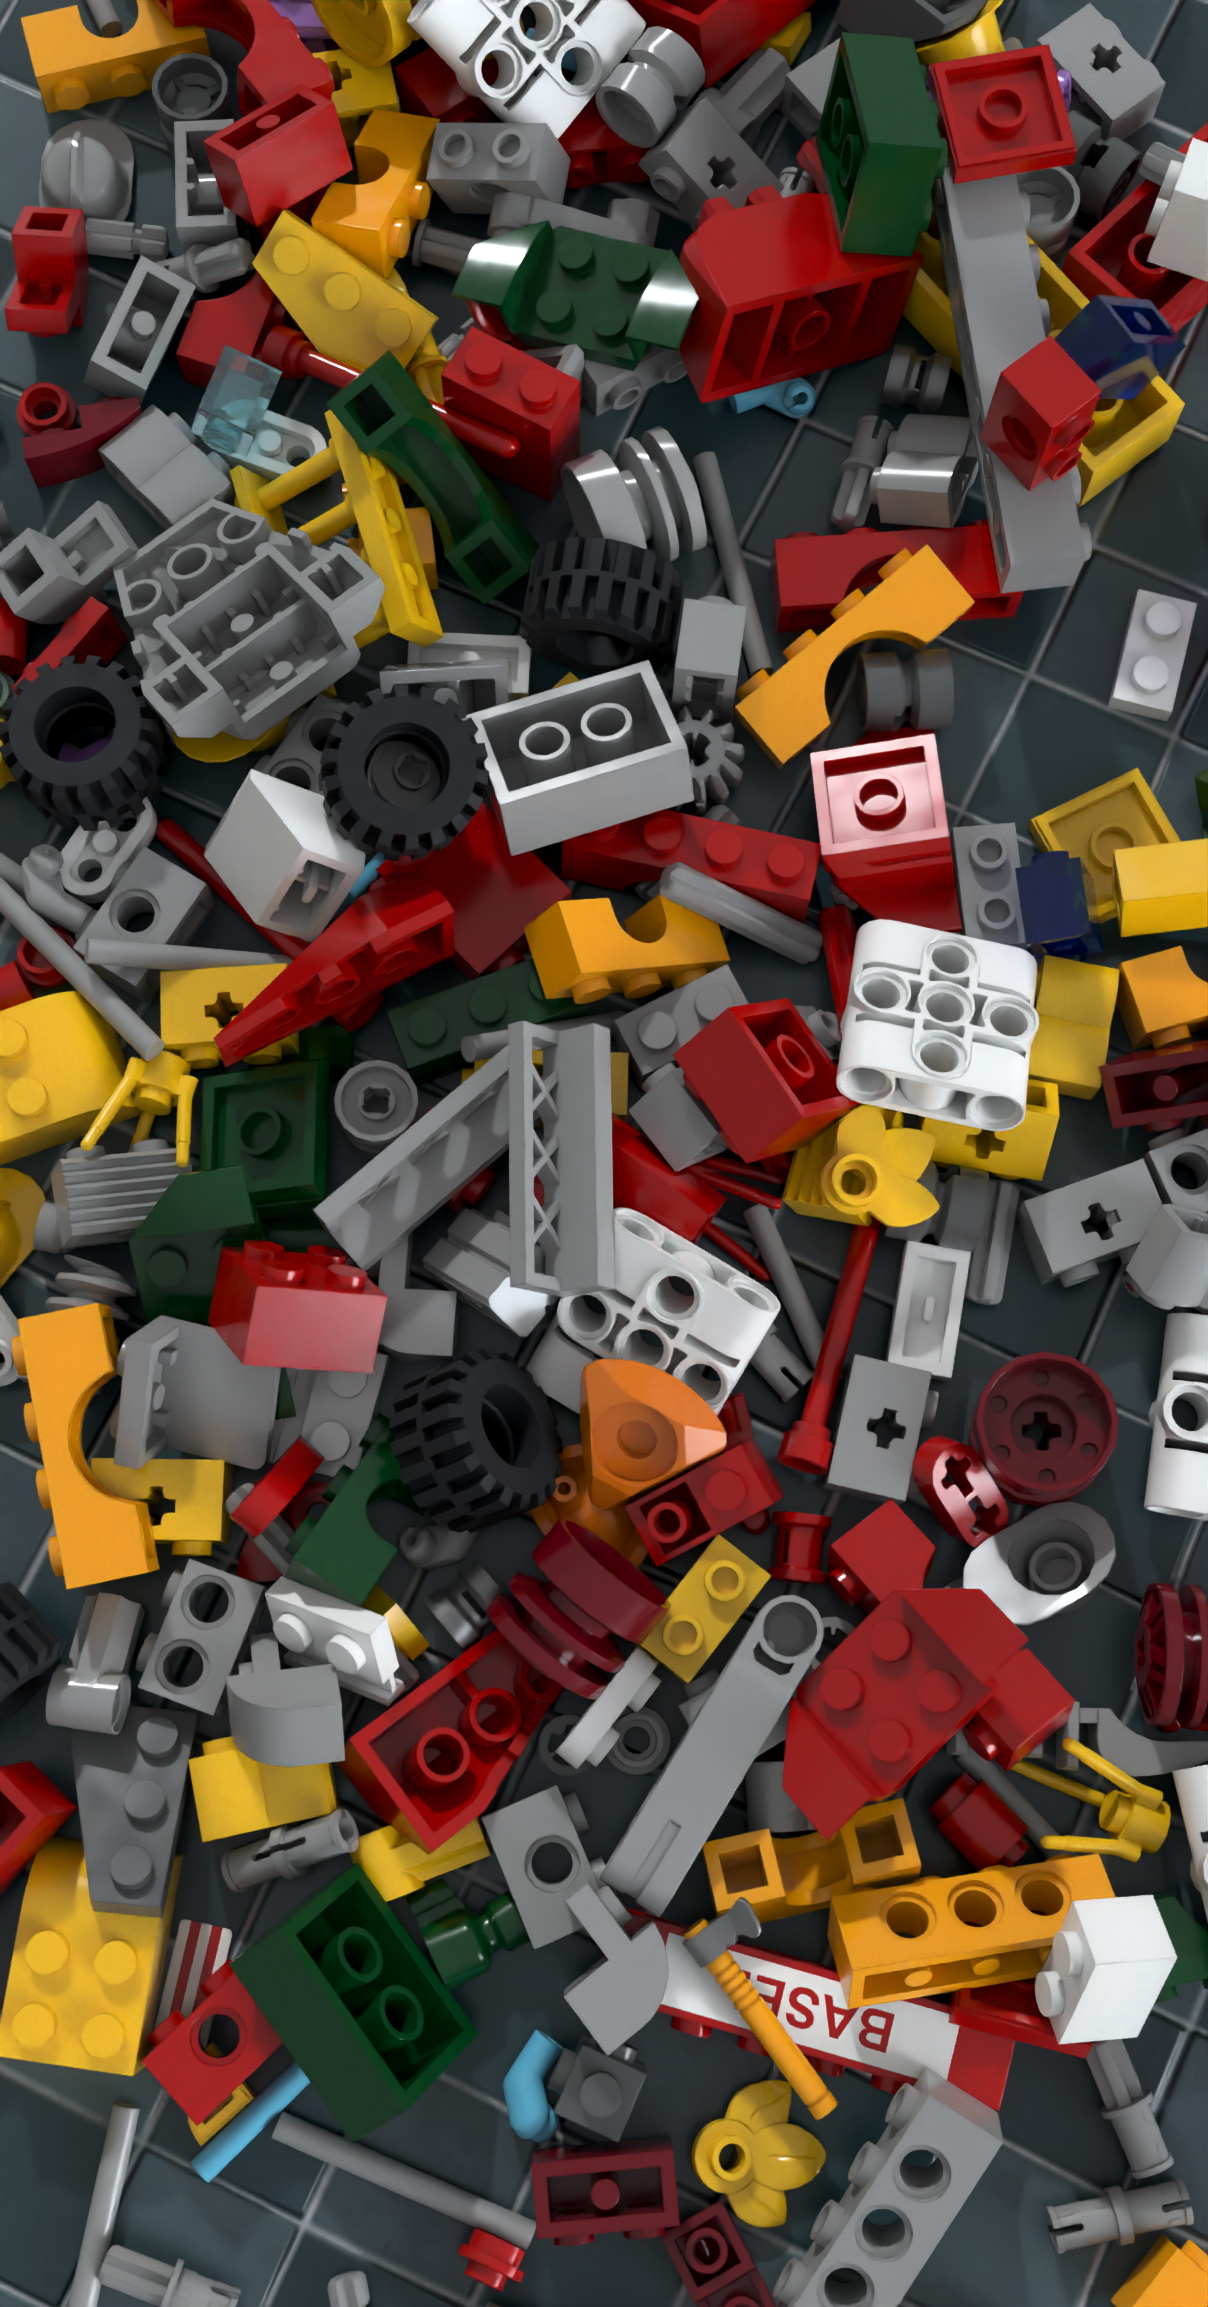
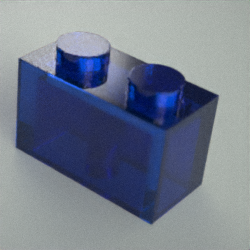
M1099 294L1054 339L1101 389L1102 393L1099 399H1134L1186 347L1185 343L1151 300Z
M1068 851L1046 852L1032 856L1030 858L1031 866L1015 868L1026 945L1040 961H1042L1044 955L1069 958L1104 952L1093 877L1080 857L1069 858Z

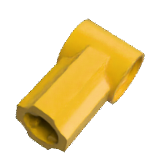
M478 1816L430 1855L426 1854L391 1825L359 1836L358 1848L349 1854L353 1865L357 1862L359 1863L383 1899L388 1902L426 1886L424 1881L491 1856V1851Z

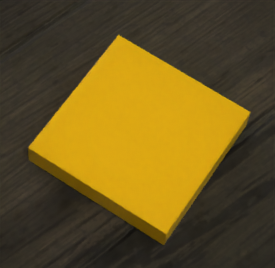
M1138 767L1031 819L1027 826L1087 931L1117 916L1112 891L1113 854L1115 849L1181 842Z

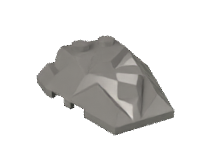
M212 498L113 567L123 614L132 628L135 638L134 641L130 642L133 655L142 667L144 679L140 680L143 695L150 706L178 737L212 738L220 731H223L241 739L255 740L270 728L278 725L288 715L323 690L332 686L334 682L357 666L361 653L353 636L373 623L385 591V586L380 576L349 547L334 542L329 550L312 545L305 531L292 527L287 535L271 530L265 517Z

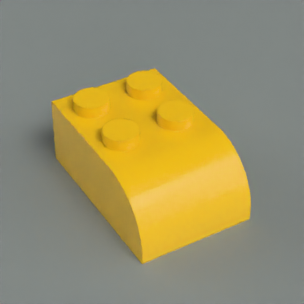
M78 991L43 996L0 1011V1166L86 1135L90 1126L124 1077L128 1064L116 1030ZM132 1091L109 1126L141 1115L142 1110L133 1103L135 1095Z
M52 1836L44 1847L37 1852L23 1897L1 2015L0 2057L134 2076L146 2067L141 2061L149 2054L151 2047L146 2038L154 2029L183 1859L182 1854H175L163 1918L93 1911L89 1895L83 1840Z

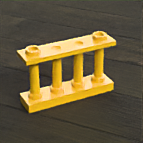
M331 410L324 413L332 437L329 440V447L275 480L270 481L239 465L229 471L236 492L234 497L235 507L265 517L271 530L287 535L288 528L281 505L337 471L342 470L348 490L345 494V501L298 529L307 532L312 545L319 546L358 523L364 547L361 550L362 555L359 557L380 576L385 586V591L373 623L353 636L358 649L388 633L424 648L444 637L393 468L376 457L366 455ZM334 684L320 692L329 699L337 696Z

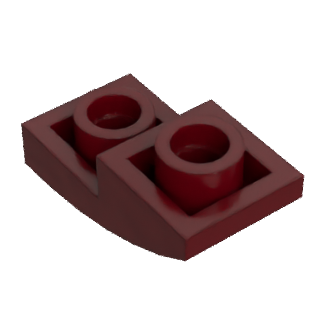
M114 396L106 397L97 401L96 404L78 406L82 428L72 430L50 428L44 430L39 435L22 437L24 459L37 488L61 484L104 468L105 465L98 449L143 412L139 397L127 399Z
M722 2200L680 2223V2226H675L665 2232L664 2235H661L669 2255L693 2303H696L697 2307H777Z

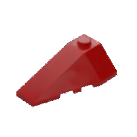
M415 869L403 876L400 872H393L377 879L368 887V893L360 896L214 1037L219 1057L225 1068L454 955V910L449 901L419 869Z
M496 1628L348 1739L344 1744L345 1761L337 1763L375 1814L426 1854L430 1855L486 1810L502 1780L527 1746L534 1730L550 1705L557 1699L564 1686L549 1679L531 1666Z

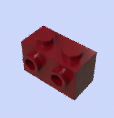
M1208 1040L1132 1052L1099 1066L1113 1129L1142 1125L1146 1133L1157 1132L1182 1125V1118L1201 1116L1203 1123L1208 1124Z
M670 2136L619 2141V2143L604 2142L533 2149L531 2169L537 2240L553 2238L554 2245L576 2246L595 2241V2234L623 2231L624 2238L647 2239L664 2235L665 2227L680 2226L674 2154Z

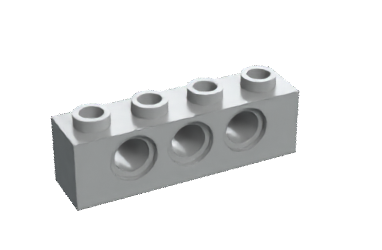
M925 2067L914 2086L904 2083L889 2105L885 2121L889 2125L877 2144L874 2145L867 2141L857 2153L848 2173V2180L852 2183L839 2203L830 2199L817 2216L810 2235L814 2242L802 2261L793 2257L782 2270L773 2291V2297L778 2300V2307H897L1003 2144L998 2113L927 2067ZM915 2150H927L938 2157L931 2165L922 2168L910 2166L903 2161L907 2154ZM877 2209H888L900 2216L889 2225H876L866 2218L869 2213ZM839 2268H851L859 2272L861 2277L850 2283H841L832 2279L829 2274Z

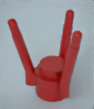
M717 1155L686 1167L712 1187L714 1186L774 1210H778L782 1206L780 1198L718 1173V1171L776 1185H782L785 1182V1176H773L763 1167ZM711 1222L703 1233L758 1279L763 1282L770 1281L769 1271L755 1260L750 1253L714 1223Z

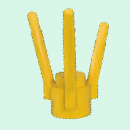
M163 1050L158 1056L149 1061H146L142 1056L140 1059L131 1057L124 1077L81 1141L82 1150L90 1151L93 1149L132 1091L135 1095L133 1103L142 1112L131 1145L148 1140L155 1116L168 1115L172 1107L177 1106L176 1164L180 1168L186 1167L189 1163V1146L191 1142L192 1099L198 1084V1079L189 1075L191 1071L189 1063L180 1056Z
M1071 1737L1063 1740V1748L1123 1789L1121 1792L1111 1790L1106 1795L1023 1760L1010 1769L1029 1779L1100 1808L1099 1825L1102 1829L1108 1831V1835L1111 1838L1043 1835L1040 1839V1844L1043 1848L1115 1855L1136 1863L1140 1858L1141 1851L1150 1854L1155 1853L1162 1846L1167 1836L1171 1811L1168 1803L1162 1801L1163 1792L1139 1783Z

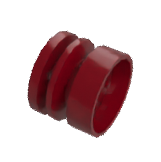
M1042 1351L1016 1357L992 1375L981 1393L971 1416L968 1445L978 1454L1006 1500L1017 1505L1041 1508L1050 1503L1068 1502L1088 1488L1102 1470L1116 1446L1119 1417L1112 1392L1095 1370L1071 1356ZM1032 1423L1041 1424L1043 1434L1053 1435L1044 1451L1036 1450L1034 1439L1023 1438V1435L1027 1434Z
M561 1516L531 1554L537 1566L549 1581L545 1583L536 1577L517 1571L508 1582L514 1596L500 1592L488 1607L487 1612L491 1621L502 1635L531 1666L549 1679L560 1683L568 1690L586 1699L597 1700L609 1683L603 1669L607 1672L618 1674L626 1662L621 1650L609 1636L610 1633L613 1632L628 1641L642 1644L669 1611L671 1604L661 1590L618 1550L583 1525Z
M1152 1583L1148 1585L1144 1593L1135 1634L1134 1671L1141 1714L1147 1725L1170 1726L1176 1717L1181 1727L1198 1728L1204 1717L1208 1702V1605L1205 1594L1199 1585L1182 1586L1178 1594L1172 1584Z

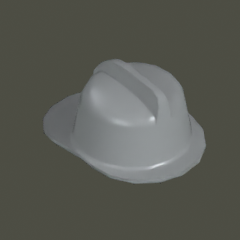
M95 119L74 121L58 129L47 141L42 155L39 182L40 207L83 209L85 223L87 217L125 222L128 218L132 202L134 154L132 143L124 131L110 122Z
M1074 1502L1050 1503L986 1539L973 1550L964 1566L963 1588L983 1590L1015 1625H1030L1047 1619L1054 1614L1069 1613L1084 1606L1096 1594L1099 1584L1109 1575L1116 1557L1115 1536L1106 1519L1091 1507Z

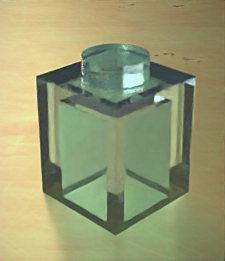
M225 344L198 407L190 432L201 436V439L207 446L224 454L237 453L247 458L282 372Z

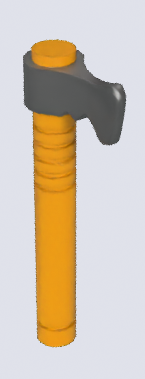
M740 1897L733 1907L724 1914L709 1921L701 1918L691 1925L682 1934L685 1937L682 1943L700 1968L706 1967L711 1975L715 1976L714 1979L718 1984H721L720 1987L724 1993H727L729 2000L734 2002V2007L737 2011H740L739 2014L804 2104L808 2105L807 2108L816 2120H820L837 2106V2100L827 2090V2086L764 1999L759 1996L756 1988L752 1987L751 1981L746 1979V1974L743 1970H740V1966L736 1961H733V1956L727 1950L730 1945L736 1944L738 1935L756 1938L762 1931L760 1921L747 1899Z

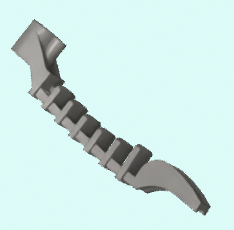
M1080 1702L1074 1703L1067 1722L1056 1731L1055 1767L1060 1770L1078 1771L1079 1759L1065 1750L1062 1742L1067 1737H1071L1079 1742L1080 1723H1086V1747L1132 1777L1167 1774L1172 1771L1191 1768L1208 1761V1741L1150 1740L1127 1728L1110 1708H1080ZM962 1727L946 1742V1755H969L968 1742L963 1735ZM1043 1742L1024 1758H1043ZM784 1760L752 1762L745 1774L748 1832L769 1828L770 1832L817 1830L782 1788Z

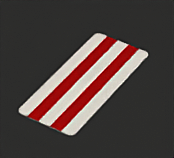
M187 1919L181 1920L155 2029L177 2008L187 2018L207 1999L199 1987L226 1962L232 1938V1931L230 1929ZM213 2015L205 2021L201 2030V2040L205 2049Z

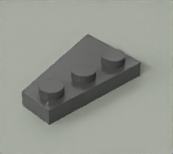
M129 1706L124 1726L117 1735L69 1728L89 1895L93 1911L163 1918L190 1779L188 1760L194 1758L200 1728L198 1712Z

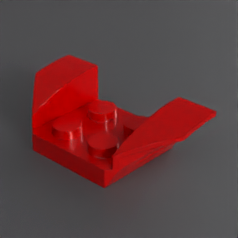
M900 728L898 731L868 733L850 747L810 753L821 855L824 870L832 875L833 885L876 920H894L949 933L962 932L950 836L933 729L914 730L913 728Z
M937 1588L898 1589V1591H892L796 1688V1698L791 1697L782 1788L825 1840L829 1841L868 1801L880 1802L886 1797L895 1794L995 1694L999 1683L993 1678V1675L1029 1639L981 1589Z

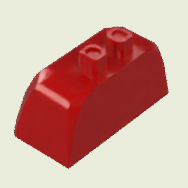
M773 185L756 188L747 196L745 206L734 209L724 196L706 200L702 206L697 229L685 241L679 259L683 270L699 297V304L679 347L687 373L702 403H707L884 354L892 343L923 256L916 250H914L912 257L841 252L827 194L802 193L783 198Z

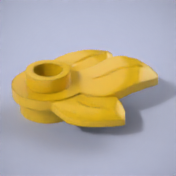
M864 1104L855 1108L840 1122L836 1130V1155L831 1157L821 1170L819 1187L823 1199L828 1206L840 1214L859 1216L868 1212L878 1221L889 1227H907L930 1218L939 1210L940 1205L932 1193L916 1180L921 1177L930 1161L936 1143L935 1136L931 1133L912 1128L886 1130L884 1119L877 1106ZM844 1173H851L859 1179L861 1189L858 1195L848 1194L842 1188L841 1178Z
M776 2079L752 2083L737 2091L728 2106L725 2117L708 2123L700 2130L694 2140L691 2152L693 2170L699 2181L707 2188L725 2194L735 2216L754 2227L768 2228L783 2225L787 2215L784 2191L799 2188L812 2181L826 2161L825 2149L812 2134L797 2125L787 2124L792 2089L790 2083ZM732 2143L737 2150V2160L733 2167L723 2170L719 2163V2154L724 2146Z

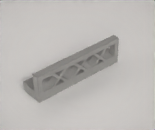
M526 1021L508 1024L510 1287L558 1297L615 1289L610 1028L591 1023L557 1032ZM532 1045L543 1048V1075L541 1078L532 1064ZM535 1109L543 1121L544 1139L542 1142L533 1129V1111ZM536 1174L544 1186V1205L542 1207L534 1195V1177ZM537 1240L545 1252V1275L535 1273L534 1244Z
M508 1045L313 1209L321 1226L341 1249L347 1253L348 1257L359 1269L367 1271L509 1149ZM536 1109L533 1111V1128L542 1121Z

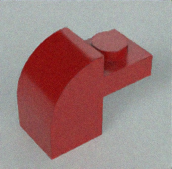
M24 206L11 233L17 281L4 308L8 331L29 332L33 336L42 338L58 334H68L71 326L82 327L88 300L89 263L83 209Z

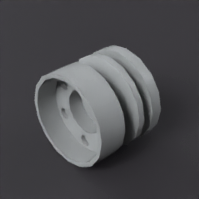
M661 426L645 431L642 435L641 444L633 437L627 438L620 443L619 459L621 472L609 455L601 449L564 463L561 467L564 495L578 537L612 539L647 549L646 542L648 541L657 556L666 559L668 562L674 561L679 557V548L686 554H691L706 546L707 530L695 479L678 445L669 432Z

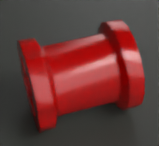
M773 1512L772 1522L778 1525L775 1566L768 1568V1573L771 1575L769 1579L804 1584H826V1574L821 1571L824 1531L831 1528L832 1518L799 1512Z

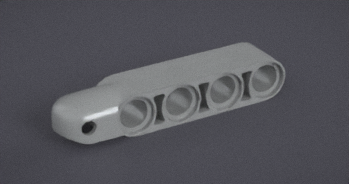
M781 1595L768 1601L758 1612L599 1877L601 1881L621 1894L626 1893L634 1898L635 1903L657 1917L663 1913L821 1646L824 1637L823 1621L818 1610L808 1600L795 1595Z

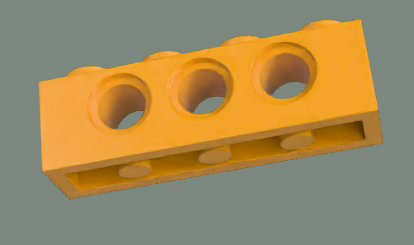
M1099 1853L1078 1857L1066 1854L1057 1855L1041 1863L1011 1868L1003 1865H994L973 1874L949 1878L926 1876L915 1880L911 1884L881 1889L858 1887L846 1892L844 1895L832 1896L827 1936L847 2008L852 2009L953 1992L966 1987L977 1988L1036 1978L1037 1974L1042 1971L1053 1946L1054 1935L1056 1932H1059L1072 1901L1116 1898ZM1031 1911H1040L1048 1916H1040ZM963 1922H975L983 1927H972ZM895 1933H909L916 1938H903Z

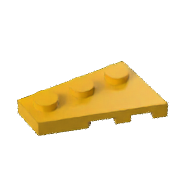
M289 210L282 211L252 262L253 266L317 351L361 371L365 370L388 350L392 352L406 371L439 319Z

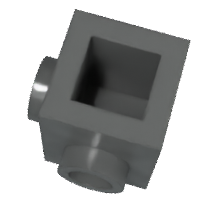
M583 2034L575 2052L563 2048L547 2087L558 2093L555 2098L554 2113L619 2143L647 2075L645 2063L635 2059L639 2050L624 2042L607 2056L596 2040Z

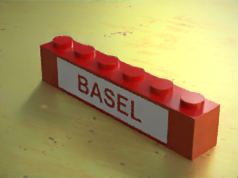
M626 1907L633 1917L623 1926L629 1935L651 1918L661 1933L667 1951L669 1973L667 1988L657 2011L672 2015L670 2027L702 2038H710L712 2027L739 2035L737 2047L770 2057L739 2014L740 2011H737L734 2007V2002L729 2000L727 1993H724L721 1989V1984L716 1982L715 1976H712L706 1967L700 1968L682 1942L685 1937L682 1934L690 1925ZM738 1940L735 1945H730L727 1949L733 1956V1961L738 1963L740 1970H743L746 1974V1979L751 1981L752 1987L756 1988L759 1996L767 2003L795 2044L805 2054L806 2059L815 2071L843 2078L845 2067H850L872 2074L870 2080L872 2087L896 2094L904 2083L914 2086L925 2067H927L986 2106L1000 2111L1016 2040L948 2023L950 2001L931 1995L848 2009L837 1968Z

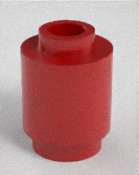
M966 1771L961 1773L927 1809L938 1820L935 1828L978 1872L994 1865H1003L1011 1868L1029 1848V1845L1021 1838L1029 1826L983 1779L975 1782Z

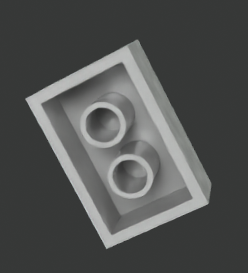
M649 660L466 715V719L471 717L478 727V731L474 736L477 744L485 743L488 757L484 761L483 767L484 770L489 771L488 784L485 789L511 856L694 800L688 747Z

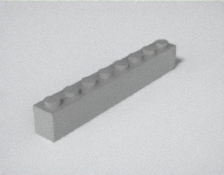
M937 120L936 125H937V128H938V132H939L940 138H942L941 132H940V128H939V124H938V120ZM947 160L943 176L941 178H934L931 196L1000 593L1074 585L1084 561L1090 559L1092 550L1089 525L1087 522L1079 523L1076 504L1080 502L1081 479L1078 467L1075 465L1065 476L1057 481H1052L1047 477L1032 490L1028 491L980 438L1000 372L1046 339L1050 332L1049 304L1047 299L1038 298L1036 287L1040 277L1039 250L1036 244L1029 245L1026 232L1030 224L1029 195L1026 190L1019 191L1016 177L1019 173L953 184Z

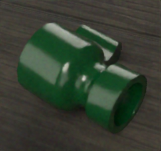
M443 1878L405 1897L448 1991L486 1973L491 1967L493 1955L496 1951L504 1949L511 1952L531 1942L509 1890L487 1901L484 1911L478 1914L470 1912Z

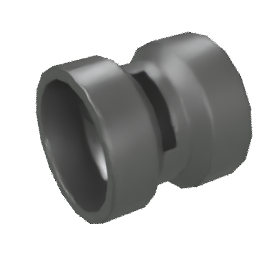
M895 343L880 403L894 407L908 403L916 405L920 413L938 415L953 356L934 353L930 357L917 355L913 347ZM922 372L924 377L921 389H915L918 373Z
M473 1558L459 1570L457 1582L449 1589L438 1588L424 1603L466 1652L482 1639V1629L491 1622L487 1609L499 1593L504 1592L480 1563ZM467 1590L484 1612L479 1615L461 1593Z

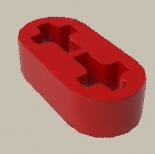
M299 1436L268 1469L229 1517L251 1538L255 1539L286 1507L320 1466L325 1457L302 1436Z
M944 1436L931 1437L924 1442L916 1452L913 1461V1477L917 1487L944 1530L952 1538L977 1548L986 1539L1006 1529L1009 1520L1007 1503L978 1454L971 1446ZM947 1471L953 1479L952 1483L943 1480ZM970 1501L978 1504L974 1512L968 1504Z

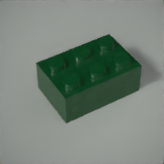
M841 33L816 138L841 252L912 257L919 231L925 232L928 229L932 212L930 192L934 178H941L944 174L948 147L946 139L940 138L936 125L937 105L935 101H930L926 88L927 69L925 65H920L913 38Z
M358 1862L307 1896L229 1963L233 1972L352 2143L404 2113L479 2035Z

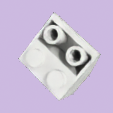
M251 769L207 843L204 857L255 924L286 935L296 936L308 943H312L322 934L364 871L366 853L357 849L360 844L351 836L345 840L336 830L338 822L334 816L328 818L323 808L324 796Z

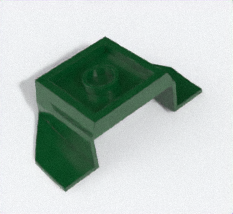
M549 220L500 234L475 244L451 293L456 298L497 307L507 330L514 334L524 345L544 349L577 344L584 352L585 360L629 371L636 369L647 344L678 351L699 304V297L672 249L668 251L565 226H558L552 229Z
M341 1025L305 1028L299 1031V1054L282 1055V1060L278 1063L270 1065L251 1064L244 1070L204 1077L200 1171L243 1164L251 1204H256V1207L259 1209L265 1240L283 1246L285 1252L307 1253L308 1247L313 1245L329 1246L342 1250L321 1226L313 1211L314 1208L326 1199L329 1081L341 1080L347 1071L353 1068L354 1032H348Z
M243 1164L179 1174L160 1197L143 1223L130 1235L128 1243L147 1324L163 1315L212 1327L208 1319L221 1246L244 1248L246 1240L266 1241L259 1209L256 1207V1204H251ZM281 1367L275 1420L296 1416L287 1369Z

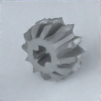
M684 706L679 711V724L677 725L688 747V754L691 760L690 770L694 800L692 801L693 809L700 815L705 812L706 797L720 805L724 804L729 796L727 786L740 785L743 771L737 764L744 760L745 750L742 744L731 742L735 734L732 722L714 728L715 714L711 708L702 715L701 721L692 720V713ZM695 756L703 759L702 765H694ZM683 804L671 807L670 809L676 812Z

